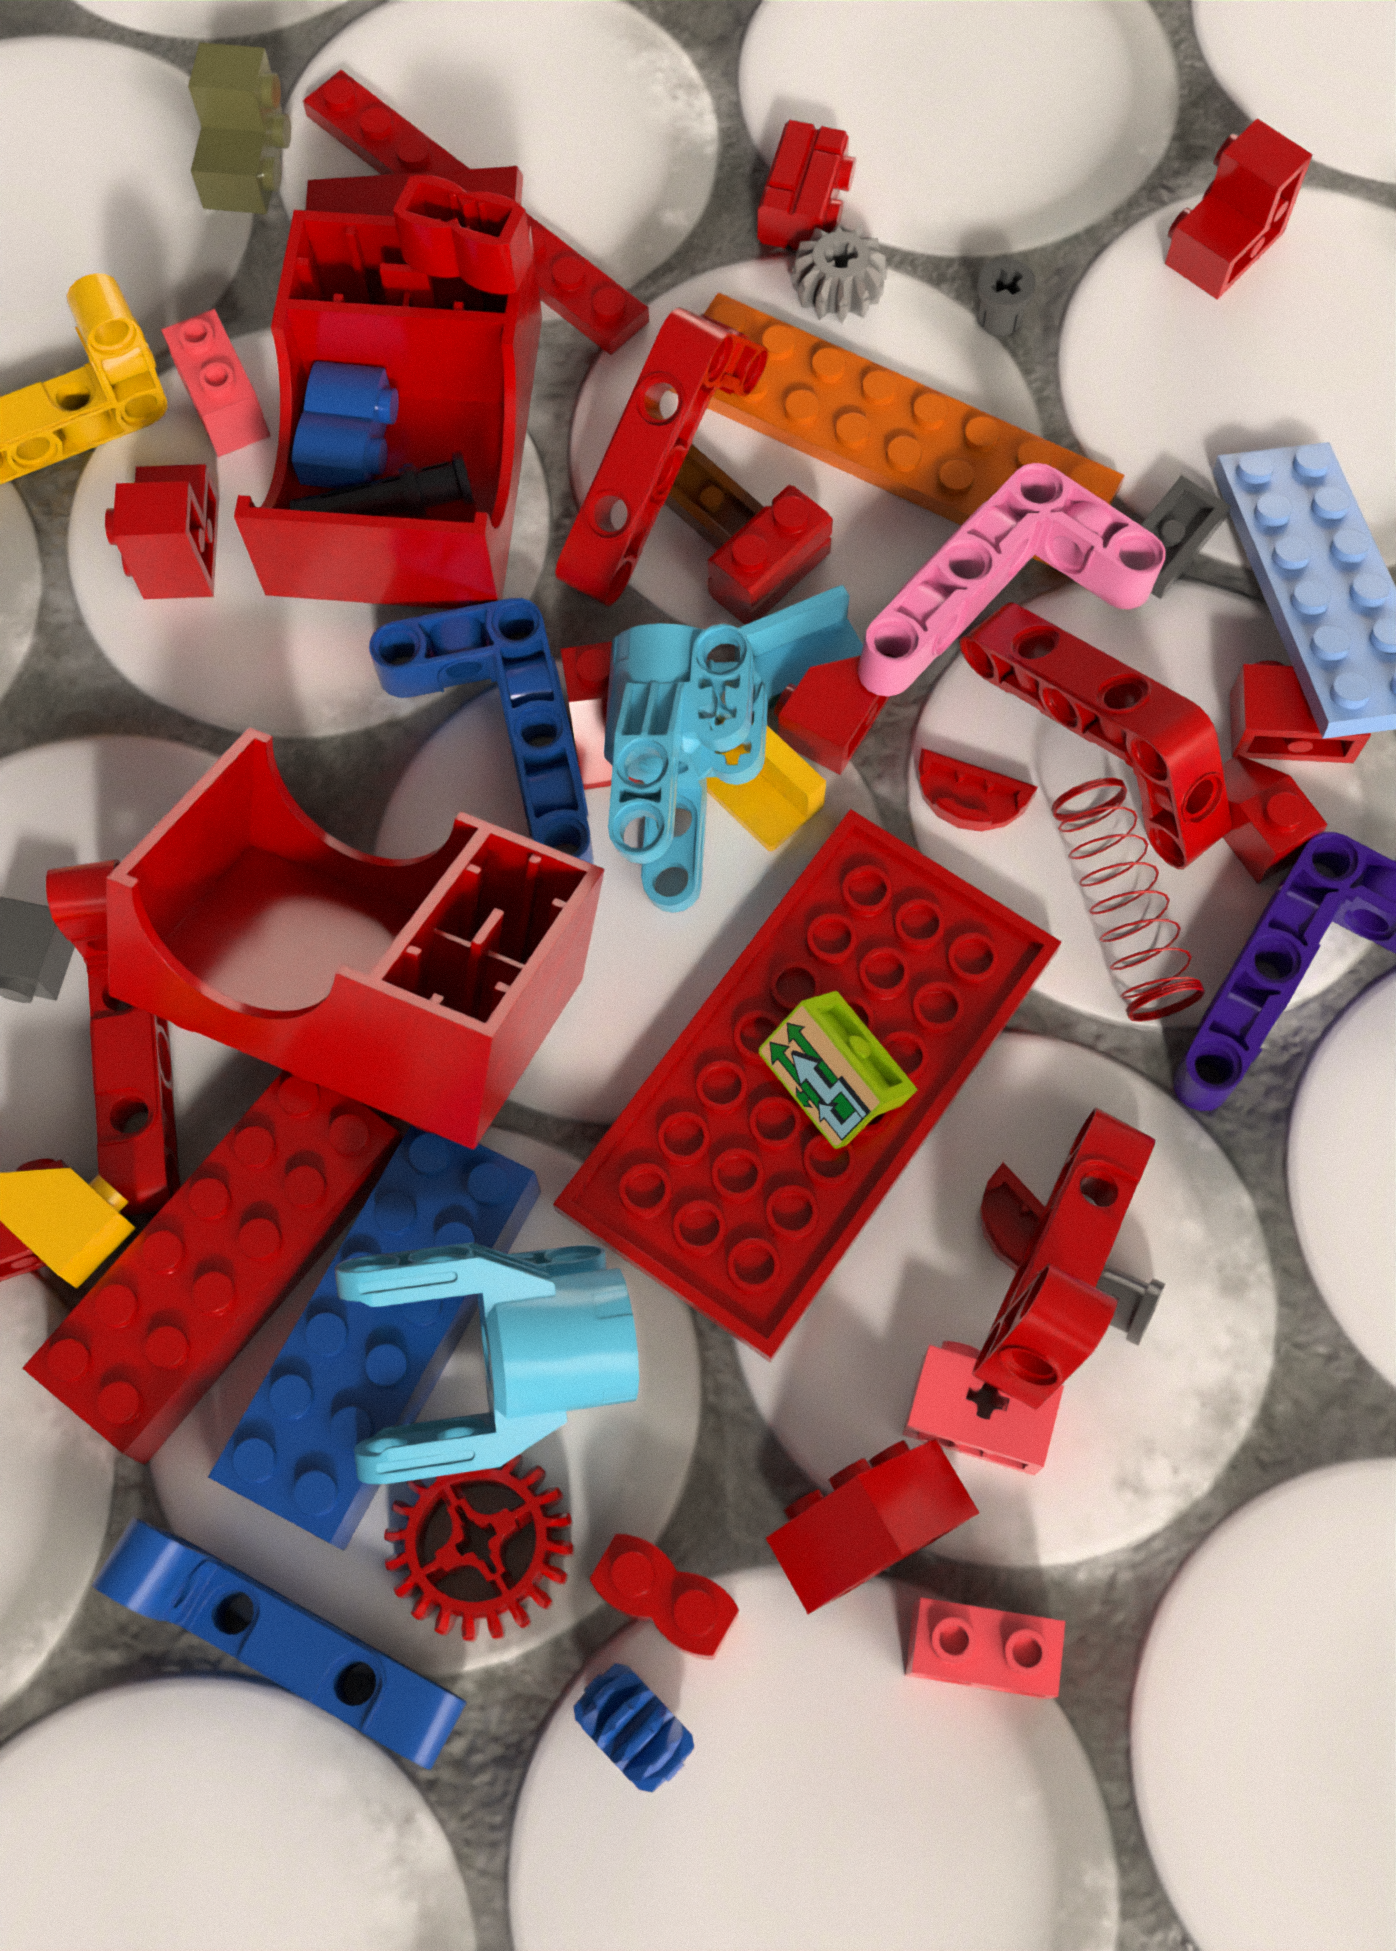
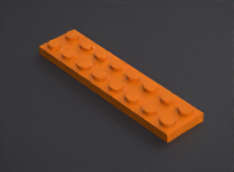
M719 292L704 313L750 337V340L768 349V360L765 370L754 390L748 396L743 397L734 393L729 395L717 388L708 404V409L959 525H962L984 502L988 501L1018 469L1031 463L1047 464L1057 469L1100 499L1106 501L1109 505L1113 503L1121 489L1124 474ZM674 388L668 390L677 394ZM1034 555L1032 557L1033 559L1052 567L1038 556Z

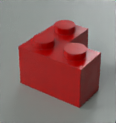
M1258 118L1239 136L1231 134L1221 145L1214 158L1213 164L1218 168L1214 180L1203 195L1202 201L1193 210L1189 207L1183 209L1173 221L1168 231V238L1171 239V244L1165 264L1218 300L1285 232L1313 154Z
M207 465L136 466L135 483H116L114 508H107L105 513L106 536L109 544L117 545L121 553L125 575L133 577L143 599L214 597L219 495Z
M936 1438L912 1450L909 1449L905 1440H901L881 1451L868 1462L865 1458H862L831 1476L828 1481L834 1491L826 1497H823L818 1489L786 1507L783 1512L789 1522L767 1536L766 1540L809 1615L856 1589L898 1561L934 1543L980 1512Z

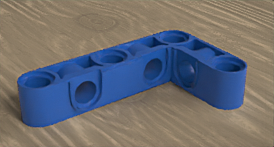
M509 598L393 621L379 627L369 641V652L379 682L389 695L398 698H410L440 691L445 692L444 688L487 679H491V682L497 681L530 838L533 837L534 841L551 848L561 844L575 845L579 849L571 856L594 864L584 788L554 656H551L543 616L539 608L529 600ZM517 633L529 634L521 640L508 639L511 635ZM401 656L411 657L408 661L401 664L390 663L395 658ZM540 736L554 739L545 746L535 747L528 744Z
M132 1517L91 1585L110 1599L140 1615L174 1623L190 1631L399 1755L429 1770L432 1769L467 1704V1701L208 1551L172 1532ZM247 1595L254 1605L252 1621L242 1632L232 1634L225 1622L227 1608L234 1599ZM367 1663L373 1669L376 1676V1687L368 1701L361 1705H353L347 1699L344 1692V1682L352 1668L359 1664Z

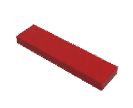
M518 166L313 179L307 182L305 210L394 216L393 208L409 176L414 175L441 177L456 183L467 193H497L509 197L521 205L523 174Z

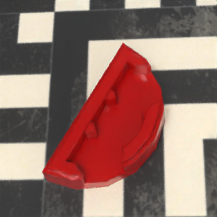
M921 748L917 781L922 798L937 817L957 828L983 832L1005 827L1025 813L1036 795L1038 786Z
M1002 1162L985 1186L979 1212L983 1236L995 1256L1016 1272L1045 1206Z

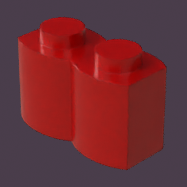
M432 175L409 176L393 208L403 260L415 270L430 276L442 278L460 276L466 283L484 292L493 294L517 293L532 261L526 210L523 206L513 199L497 193H467L456 183Z
M615 1534L589 1578L595 1590L610 1607L628 1618L642 1622H654L660 1634L673 1647L695 1658L714 1660L739 1616V1609L736 1603L721 1586L695 1573L677 1572L670 1559L658 1547L637 1536Z

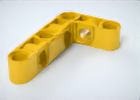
M101 273L85 275L71 285L66 295L68 306L77 324V327H75L76 332L89 357V363L84 364V367L42 383L40 381L0 397V485L148 427L165 415L168 408L167 399L155 371V368H157L155 360L136 318L133 316L118 283L113 277Z

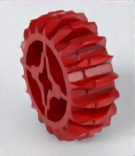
M521 1454L503 1464L501 1469L490 1468L435 1477L437 1481L429 1487L421 1479L407 1481L406 1484L409 1489L420 1497L415 1506L412 1507L400 1500L393 1502L391 1510L401 1518L407 1519L408 1523L406 1529L387 1528L384 1532V1539L396 1545H405V1552L386 1558L385 1567L391 1572L410 1571V1575L399 1581L394 1587V1592L401 1599L411 1597L419 1591L422 1592L421 1597L416 1601L411 1611V1615L419 1621L429 1617L439 1607L440 1611L435 1621L434 1630L443 1636H447L453 1629L457 1617H462L461 1633L463 1640L467 1642L476 1641L479 1634L480 1619H487L488 1630L493 1639H503L506 1628L502 1615L511 1612L514 1621L519 1627L526 1629L532 1624V1621L522 1604L531 1597L537 1605L548 1610L554 1603L552 1598L539 1588L544 1578L560 1585H564L567 1582L568 1574L559 1567L550 1565L552 1556L566 1558L574 1555L575 1547L571 1542L553 1539V1533L567 1530L573 1526L572 1517L569 1513H557L549 1516L547 1511L558 1505L564 1496L557 1486L548 1488L538 1495L536 1494V1490L541 1486L546 1477L545 1470L539 1465L531 1468L520 1479L518 1475L523 1464ZM477 1486H494L514 1493L524 1502L510 1511L504 1508L491 1515L480 1514L476 1512L473 1505L468 1501L463 1490ZM445 1503L453 1524L452 1534L448 1542L442 1548L435 1551L436 1557L426 1562L425 1540L427 1531L434 1515ZM464 1513L473 1524L479 1526L484 1532L491 1533L496 1531V1535L488 1541L489 1549L492 1552L489 1556L497 1569L496 1573H494L490 1564L475 1553L469 1552L464 1554L463 1550L472 1543L471 1537L468 1534L470 1528L463 1517ZM534 1522L536 1529L534 1555L528 1570L520 1581L515 1584L506 1562V1552L510 1543L516 1537L523 1534L522 1529ZM466 1570H478L484 1575L486 1581L491 1584L497 1597L480 1602L461 1601L446 1595L436 1583L449 1574L454 1577Z

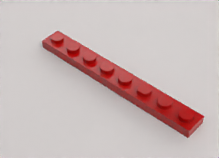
M342 69L302 100L308 118L381 175L469 169ZM526 213L527 225L531 226L540 300L609 355H612L649 322V307Z

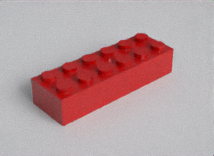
M283 1070L22 1369L123 1455L146 1465L364 1207L402 1141L399 1132L361 1102L317 1083L302 1080Z

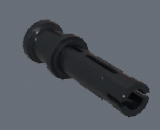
M460 450L452 452L451 459L416 467L413 462L403 464V468L398 469L399 474L327 491L322 494L290 499L289 507L290 510L384 516L409 510L410 515L416 514L418 517L426 515L427 508L458 500H462L466 505L475 503L464 457Z

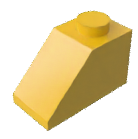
M71 1168L0 1173V1221L49 1268L75 1288H78L136 1229L119 1213L128 1201L99 1174L88 1184Z

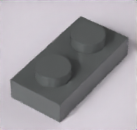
M1182 475L1141 524L1142 527L1161 540L1165 548V561L1151 591V594L1159 599L1166 594L1225 521L1231 505Z

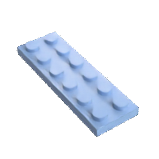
M1325 442L1217 455L1213 470L1214 477L1224 501L1231 505L1229 513L1322 739L1395 730L1396 586L1330 443Z

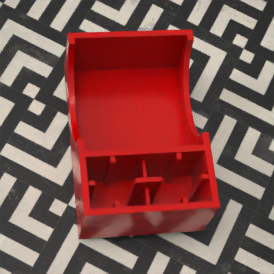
M307 210L293 211L271 323L280 387V423L275 468L269 491L260 508L254 505L251 496L238 495L234 512V519L265 596L441 609L463 608L503 599L542 324V311L530 225H528L532 261L517 293L493 294L472 287L460 276L452 278L435 277L421 273L409 266L403 260L394 216ZM315 361L385 368L390 388H396L398 391L399 406L396 422L393 425L387 424L382 438L387 442L386 469L383 475H376L374 481L399 474L398 469L403 468V464L413 462L416 467L451 459L452 452L461 450L475 503L466 505L462 500L427 508L426 515L418 517L416 514L410 515L409 510L384 516L290 510V499H298L335 490L334 488L300 485L292 464L296 429L304 411L307 383Z
M249 727L106 877L109 996L166 1019L184 1030L199 1033L284 1069L302 1080L317 1083L409 1122L422 1131L437 1134L474 1150L583 979L605 869L461 811L454 820L453 829L448 840L437 850L427 855L410 859H389L358 851L325 832L300 808L289 793L278 771L273 751V736Z

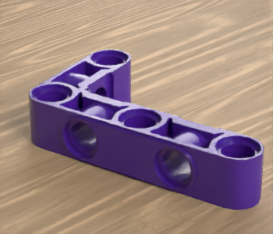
M1337 832L1320 833L1306 844L1286 879L1282 880L1195 1029L1197 1034L1176 1068L1173 1077L1174 1091L1180 1101L1189 1108L1198 1111H1211L1220 1107L1228 1099L1243 1079L1250 1064L1256 1060L1263 1050L1260 1047L1290 1002L1321 946L1319 942L1331 922L1344 927L1360 937L1373 941L1396 954V861ZM1313 863L1326 865L1333 871L1336 877L1322 875L1316 870ZM1255 962L1271 964L1278 971L1280 979H1270L1262 975L1256 968ZM1207 1064L1214 1067L1222 1077V1084H1210L1203 1081L1198 1076L1195 1065Z

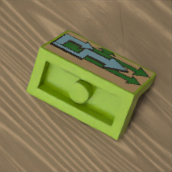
M838 991L801 1001L759 1047V1055L835 1149L846 1146L875 1116L902 1106L918 1090Z

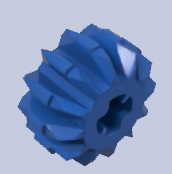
M615 1663L602 1675L598 1674L584 1689L585 1693L573 1706L575 1720L639 1790L654 1792L666 1780L669 1782L684 1766L683 1762L695 1748L693 1735L628 1665Z

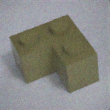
M199 42L188 87L201 124V130L190 171L203 209L267 214L272 192H278L281 186L280 156L282 148L288 149L291 142V120L288 114L282 113L280 105L281 86L277 73L271 72L265 48Z

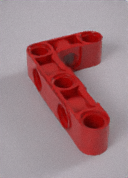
M678 307L668 315L656 337L561 551L555 570V576L558 580L606 606L613 605L619 599L632 576L646 540L668 497L693 442V437L716 389L718 388L729 395L734 393L743 397L748 396L757 386L765 370L768 360V349L750 340V337L703 313L697 315ZM674 388L678 395V406L672 416L664 419L660 412V401L666 391ZM621 499L627 508V519L622 528L617 530L611 522L610 514L614 504Z
M1007 602L961 637L959 641L961 652L969 666L979 676L1003 691L1009 692L1037 708L1043 715L1090 743L1099 745L1124 760L1127 765L1133 768L1142 801L1141 810L1148 840L1155 852L1168 865L1178 870H1184L1232 829L1217 732L1209 716L1196 703L1013 602Z
M118 859L49 869L46 874V894L54 923L65 938L71 941L86 963L90 1005L93 1089L97 1125L98 1174L128 1201L119 1213L124 1217L159 1212L179 1190L180 1176L168 1020L135 1006L124 1011H117L121 1000L109 996L106 877L120 864ZM149 1112L148 1119L142 1128L133 1133H124V1127L128 1119L137 1113Z
M1096 1107L1091 1111L1075 1138L972 1371L973 1376L1036 1410L1095 1351L1107 1331L1117 1307V1300L1095 1287L1121 1228L1134 1192L1149 1161L1156 1139ZM1083 1195L1092 1199L1096 1205L1091 1204Z

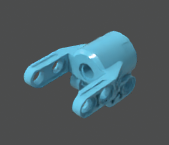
M664 623L638 625L622 631L612 639L604 742V758L612 765L608 822L609 837L622 857L629 862L642 864L641 879L643 888L654 906L665 912L676 913L688 909L696 902L701 892L707 809V777H717L723 782L733 785L744 784L759 774L765 761L768 712L767 690L762 678L754 670L755 662L749 640L743 631L733 625L719 624L707 629ZM721 644H733L741 650L739 662L706 661L710 651ZM753 687H755L754 698H753ZM723 691H725L726 705L722 703L721 699ZM743 744L745 751L750 753L741 754L738 758V764L729 765L725 755L720 753L730 752V750ZM629 777L642 780L644 784L634 783L629 780ZM676 808L685 809L691 813V825L684 834L674 837ZM645 816L643 847L634 848L624 843L625 828L634 819ZM671 867L682 868L688 873V882L681 893L676 896L666 897L656 892V879L662 871Z
M470 1242L357 1257L343 1261L335 1267L338 1297L346 1301H360L371 1307L478 1293L489 1412L381 1429L373 1437L361 1441L354 1448L356 1475L361 1482L367 1484H391L497 1468L567 1423L566 1411L634 1402L637 1399L639 1361L631 1302L621 1269H607L605 1249L602 1247L578 1245L506 1254Z

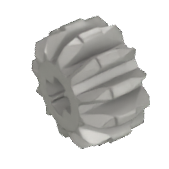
M838 222L832 233L829 234L815 228L810 241L800 242L799 248L796 251L795 266L792 268V284H794V290L799 292L798 298L801 301L802 308L815 307L819 320L829 313L836 314L841 324L849 312L864 318L867 310H869V304H879L884 291V280L887 279L888 263L886 262V256L880 254L881 247L879 246L878 238L864 239L861 226L851 232H844Z

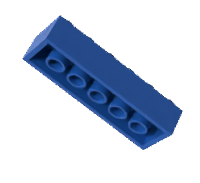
M410 1125L208 1478L345 1551L381 1485L367 1484L358 1480L354 1457L355 1446L361 1441L373 1437L385 1427L415 1423L478 1308V1293L371 1307L360 1301H346L338 1297L335 1267L343 1261L357 1257L470 1242L508 1254L541 1193L535 1171L479 1143L473 1150L437 1134L425 1132Z

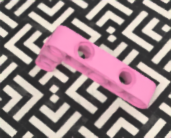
M1042 463L1024 465L959 527L902 587L889 605L871 622L866 630L859 661V679L868 691L881 696H893L906 690L928 665L958 638L1034 555L1064 573L1108 604L1119 609L1129 610L1138 608L1150 596L1165 561V548L1162 541L1153 533L1057 469ZM883 654H890L897 658L887 657Z

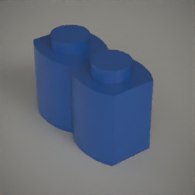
M315 361L309 375L304 411L298 422L292 451V464L300 485L339 489L374 481L376 475L384 474L387 464V442L382 438L387 424H395L399 406L398 391L396 388H390L385 368Z

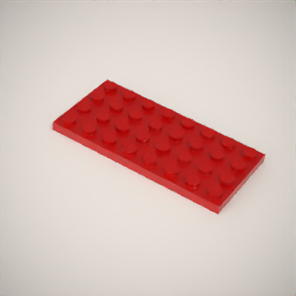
M850 809L553 1203L554 1210L771 1363L1055 957L1062 942ZM833 991H838L918 1089L902 1106L875 1116L846 1146L839 1149L832 1147L759 1055V1047L801 1001Z

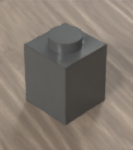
M1 897L0 996L21 1003H31L34 996L57 1001L75 946L65 938L54 923L49 906Z

